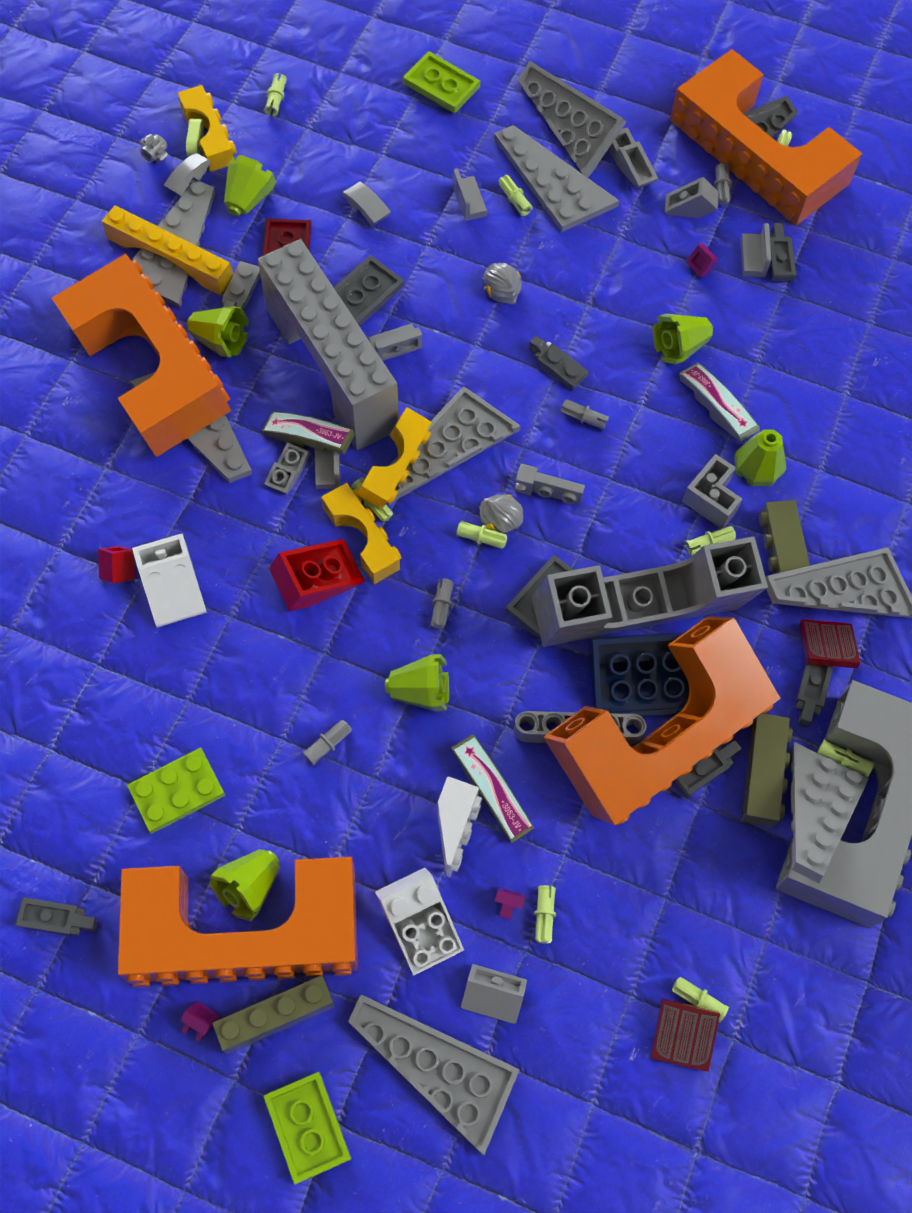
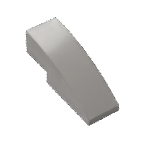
M628 127L622 129L608 149L617 166L637 188L658 181V177L641 143L634 141Z

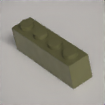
M796 500L766 502L762 512L759 513V524L764 528L765 532L763 544L764 548L769 551V571L777 574L810 566Z
M763 713L753 719L741 822L773 828L784 818L785 804H781L782 794L786 793L788 779L784 778V771L788 768L790 762V753L786 752L787 743L791 742L793 729L789 727L790 718Z
M321 975L215 1021L213 1026L222 1051L229 1054L330 1010L335 1005L325 979Z

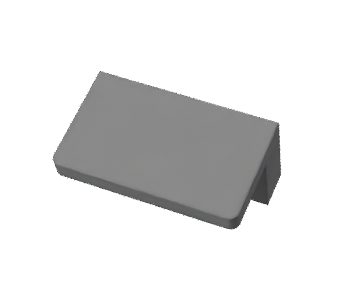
M458 168L453 169V189L465 221L486 217L487 209L475 177L461 178Z
M764 223L761 234L742 233L740 239L742 276L765 277L771 263L769 224Z
M408 324L371 336L369 341L382 361L421 349L422 333L419 327L414 328L413 324Z
M327 448L324 452L315 449L316 490L336 489L341 486L340 453Z
M472 964L461 1008L515 1024L523 1001L527 979Z

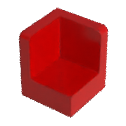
M123 546L98 549L100 579L111 583L135 579V563L132 549Z

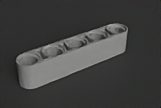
M521 712L515 720L514 735L522 742L547 743L543 738L550 732L546 725L553 723L559 726L576 712ZM610 713L629 745L639 743L646 731L645 720L636 714ZM529 723L533 729L524 731L519 725ZM630 725L635 726L639 733L632 734L628 732L626 727Z

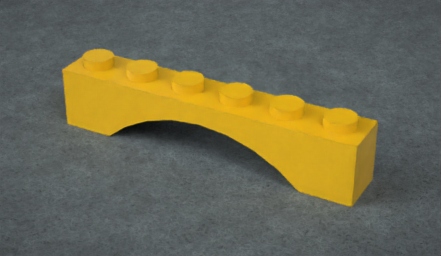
M116 205L102 220L107 239L125 248H141L166 258L193 277L202 287L220 296L226 291L233 276L230 262Z

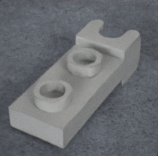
M520 465L515 480L517 482L514 488L516 492L530 496L532 492H535L542 497H553L567 504H581L585 485L537 472L538 468L533 466Z

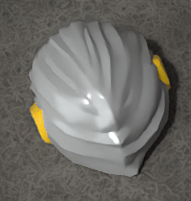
M492 263L487 267L482 278L484 290L488 292L490 298L497 302L515 304L522 288L520 273L506 263Z
M497 494L484 499L479 506L480 521L489 530L507 533L519 528L523 522V508L511 495Z

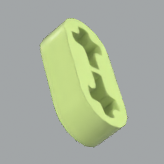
M191 118L189 121L186 138L187 156H191L194 153L201 154L199 140L204 135L202 119Z

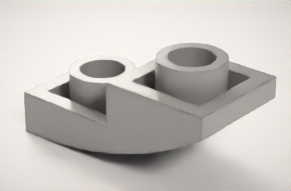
M197 153L192 154L178 165L168 177L164 186L182 196L189 187L192 178L200 181L211 161Z
M358 182L342 193L354 211L360 210L371 226L379 223L391 213L383 201L362 182Z
M287 442L278 463L274 462L265 485L288 494L304 469L311 453Z

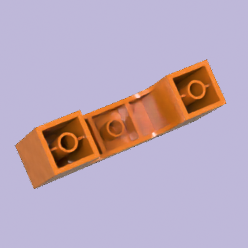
M731 49L677 88L670 121L720 163H725V167L729 165V170L738 179H741L755 193L766 200L770 206H773L787 220H790L797 226L851 183L862 153L830 127L803 146L788 147L775 141L743 114L755 106L764 74Z
M125 253L52 297V300L90 357L115 341L132 335L143 337L153 347L160 358L157 371L148 380L118 397V400L154 455L158 457L229 413L231 409L227 402L231 399L223 388L224 385L219 377L211 371L212 368L205 357H201L195 343L189 340V336L183 326L177 323V319L171 309L165 306L166 303L159 292L152 290L154 286L147 275H141L143 270L136 260L131 261Z
M707 616L668 645L688 680V701L678 714L635 746H629L609 711L584 706L543 737L593 817L612 825L624 823L629 819V814L637 808H642L649 804L655 794L667 790L672 785V781L679 776L688 774L694 764L710 757L715 748L731 741L733 734L740 729L749 727L753 723L754 718L771 710L773 704L780 699L734 617Z
M352 857L295 860V907L290 918L280 927L267 931L201 934L190 929L188 922L189 878L180 866L122 869L118 975L126 980V983H132V987H149L150 982H161L162 986L179 985V980H190V984H206L208 979L219 978V982L222 983L236 982L237 977H248L249 981L265 980L267 975H277V979H293L294 974L306 973L307 978H317L323 975V972H334L335 976L352 975V971L358 970L355 868Z

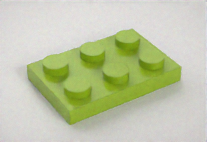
M430 51L403 76V84L454 114L480 88V80Z
M201 747L127 785L151 834L226 796Z
M320 1072L264 1095L294 1185L352 1160Z

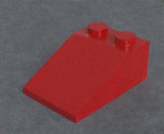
M344 539L279 552L269 567L270 573L289 612L311 607L359 586L365 581Z

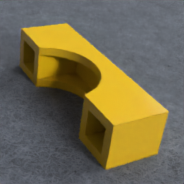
M202 85L178 92L180 107L187 123L189 124L191 118L202 119L204 127L209 130L199 140L203 157L211 161L208 166L209 171L212 172L227 167L231 158L234 157L233 154H236V148L233 141H228L227 139L229 135L225 124H220L221 117L218 109H213L212 107L214 103L211 94H206Z
M406 407L390 433V437L395 442L398 450L397 462L386 467L372 466L356 495L380 509L386 503L392 504L398 494V491L395 490L398 482L403 484L409 474V471L406 470L408 464L411 463L413 465L420 454L417 448L420 443L425 445L431 435L428 429L432 422Z
M345 483L321 496L322 506L335 527H354L365 535L368 541L365 549L360 554L361 566L372 582L376 584L399 571L400 559L402 558L398 549L395 546L391 547L388 543V536L382 527L378 528L374 523L375 517L369 508L365 509L361 504L362 499L356 495L357 490H352L348 483Z

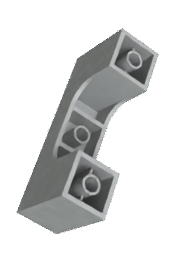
M299 239L258 258L266 308L269 315L288 344L301 339L311 353L328 383L335 418L341 426L354 430L355 436L351 443L358 451L390 435L399 419L397 382L304 242Z
M755 536L705 545L692 557L675 564L615 576L603 577L600 565L549 574L532 596L542 645L546 647L736 610L766 590L768 585Z
M852 680L838 697L825 740L846 750L849 748L853 754L874 762L872 769L876 774L878 787L861 843H847L840 840L821 882L817 883L792 870L793 837L775 889L858 924L872 928L878 923H882L887 917L890 918L896 906L893 897L895 891H899L904 878L903 875H900L902 866L908 863L911 855V850L908 849L910 840H912V703Z

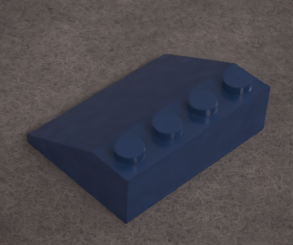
M685 632L588 638L595 708L607 710L609 713L636 714L639 716L678 714L688 701L689 683L668 645Z

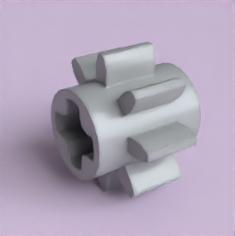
M152 134L146 135L139 142L143 146L140 149L141 155L151 163L154 161L156 163L162 162L168 155L165 151L167 148L166 141L157 134L154 136Z

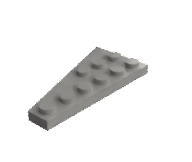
M529 61L517 80L532 99L561 144L568 151L581 173L589 178L626 124V121L616 113Z
M514 125L494 133L496 143L561 232L619 207L620 200Z
M195 179L158 227L199 247V240L205 229L206 217L210 213L215 196L214 187ZM140 249L132 261L136 260L143 270L141 275H147L154 286L152 290L158 291L164 302L180 309L183 293L186 292L189 274L166 258L151 251Z
M155 372L130 381L132 387L135 388L148 380ZM226 415L187 438L194 446V449L202 454L229 483L252 475L251 468Z
M463 386L431 420L432 423L428 429L431 435L425 445L420 443L417 448L420 454L413 465L411 463L408 464L406 470L409 471V474L403 484L398 482L395 488L398 494L394 501L520 431L521 425ZM398 457L390 465L396 463Z
M888 547L765 577L768 585L766 590L773 604L912 618V595Z
M794 742L790 749V755L792 756L791 772H793V780L791 782V813L793 814L791 829L794 832L792 870L820 883L869 778Z
M360 995L348 1021L349 1024L484 1156L520 1069L366 996Z

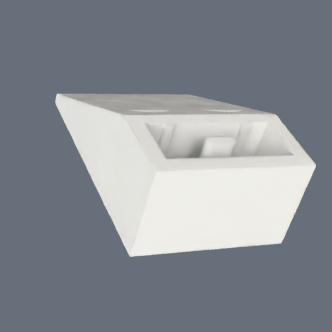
M183 534L132 548L157 628L207 613Z
M448 776L438 800V822L446 877L450 878L453 870L457 872L459 870L464 850L461 849V846H467L473 825L470 821L471 819L476 821L482 798L478 797L479 787Z
M426 868L375 891L413 976L464 951L433 876Z

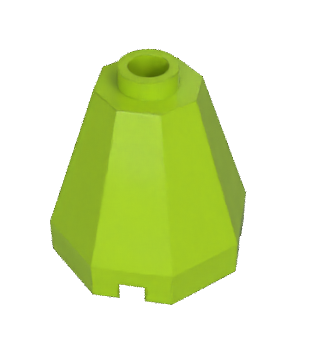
M242 155L237 156V159L232 157L228 164L224 199L228 212L235 216L246 215L273 189L276 183L273 172L269 169L264 172L261 169L263 165L251 158Z
M231 306L193 312L188 318L187 328L192 337L220 356L232 357L231 355L237 356L240 354L247 341L248 333L244 332V326L248 327L249 320L243 308Z
M663 314L658 316L657 320L659 322L652 327L655 350L657 353L662 351L665 355L661 357L663 362L671 364L684 362L705 345L713 335V326L705 317Z
M762 430L749 438L734 455L736 474L741 478L742 476L746 478V482L751 486H772L787 469L782 436L775 430Z
M441 654L429 655L391 671L389 678L385 679L386 693L390 694V697L396 701L432 711H446L447 706L444 703L449 702L448 672H443L442 666H447L446 659Z
M259 849L219 867L211 875L210 879L212 880L209 886L224 907L230 904L235 908L231 913L237 918L252 921L259 914L279 873V859L273 852Z

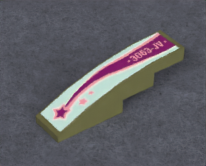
M275 411L271 413L262 429L263 434L304 449L306 446H310L324 452L327 448L343 455L355 436L353 429L309 416Z
M474 734L450 747L471 785L479 787L478 794L491 816L497 820L510 843H513L534 829L519 801Z

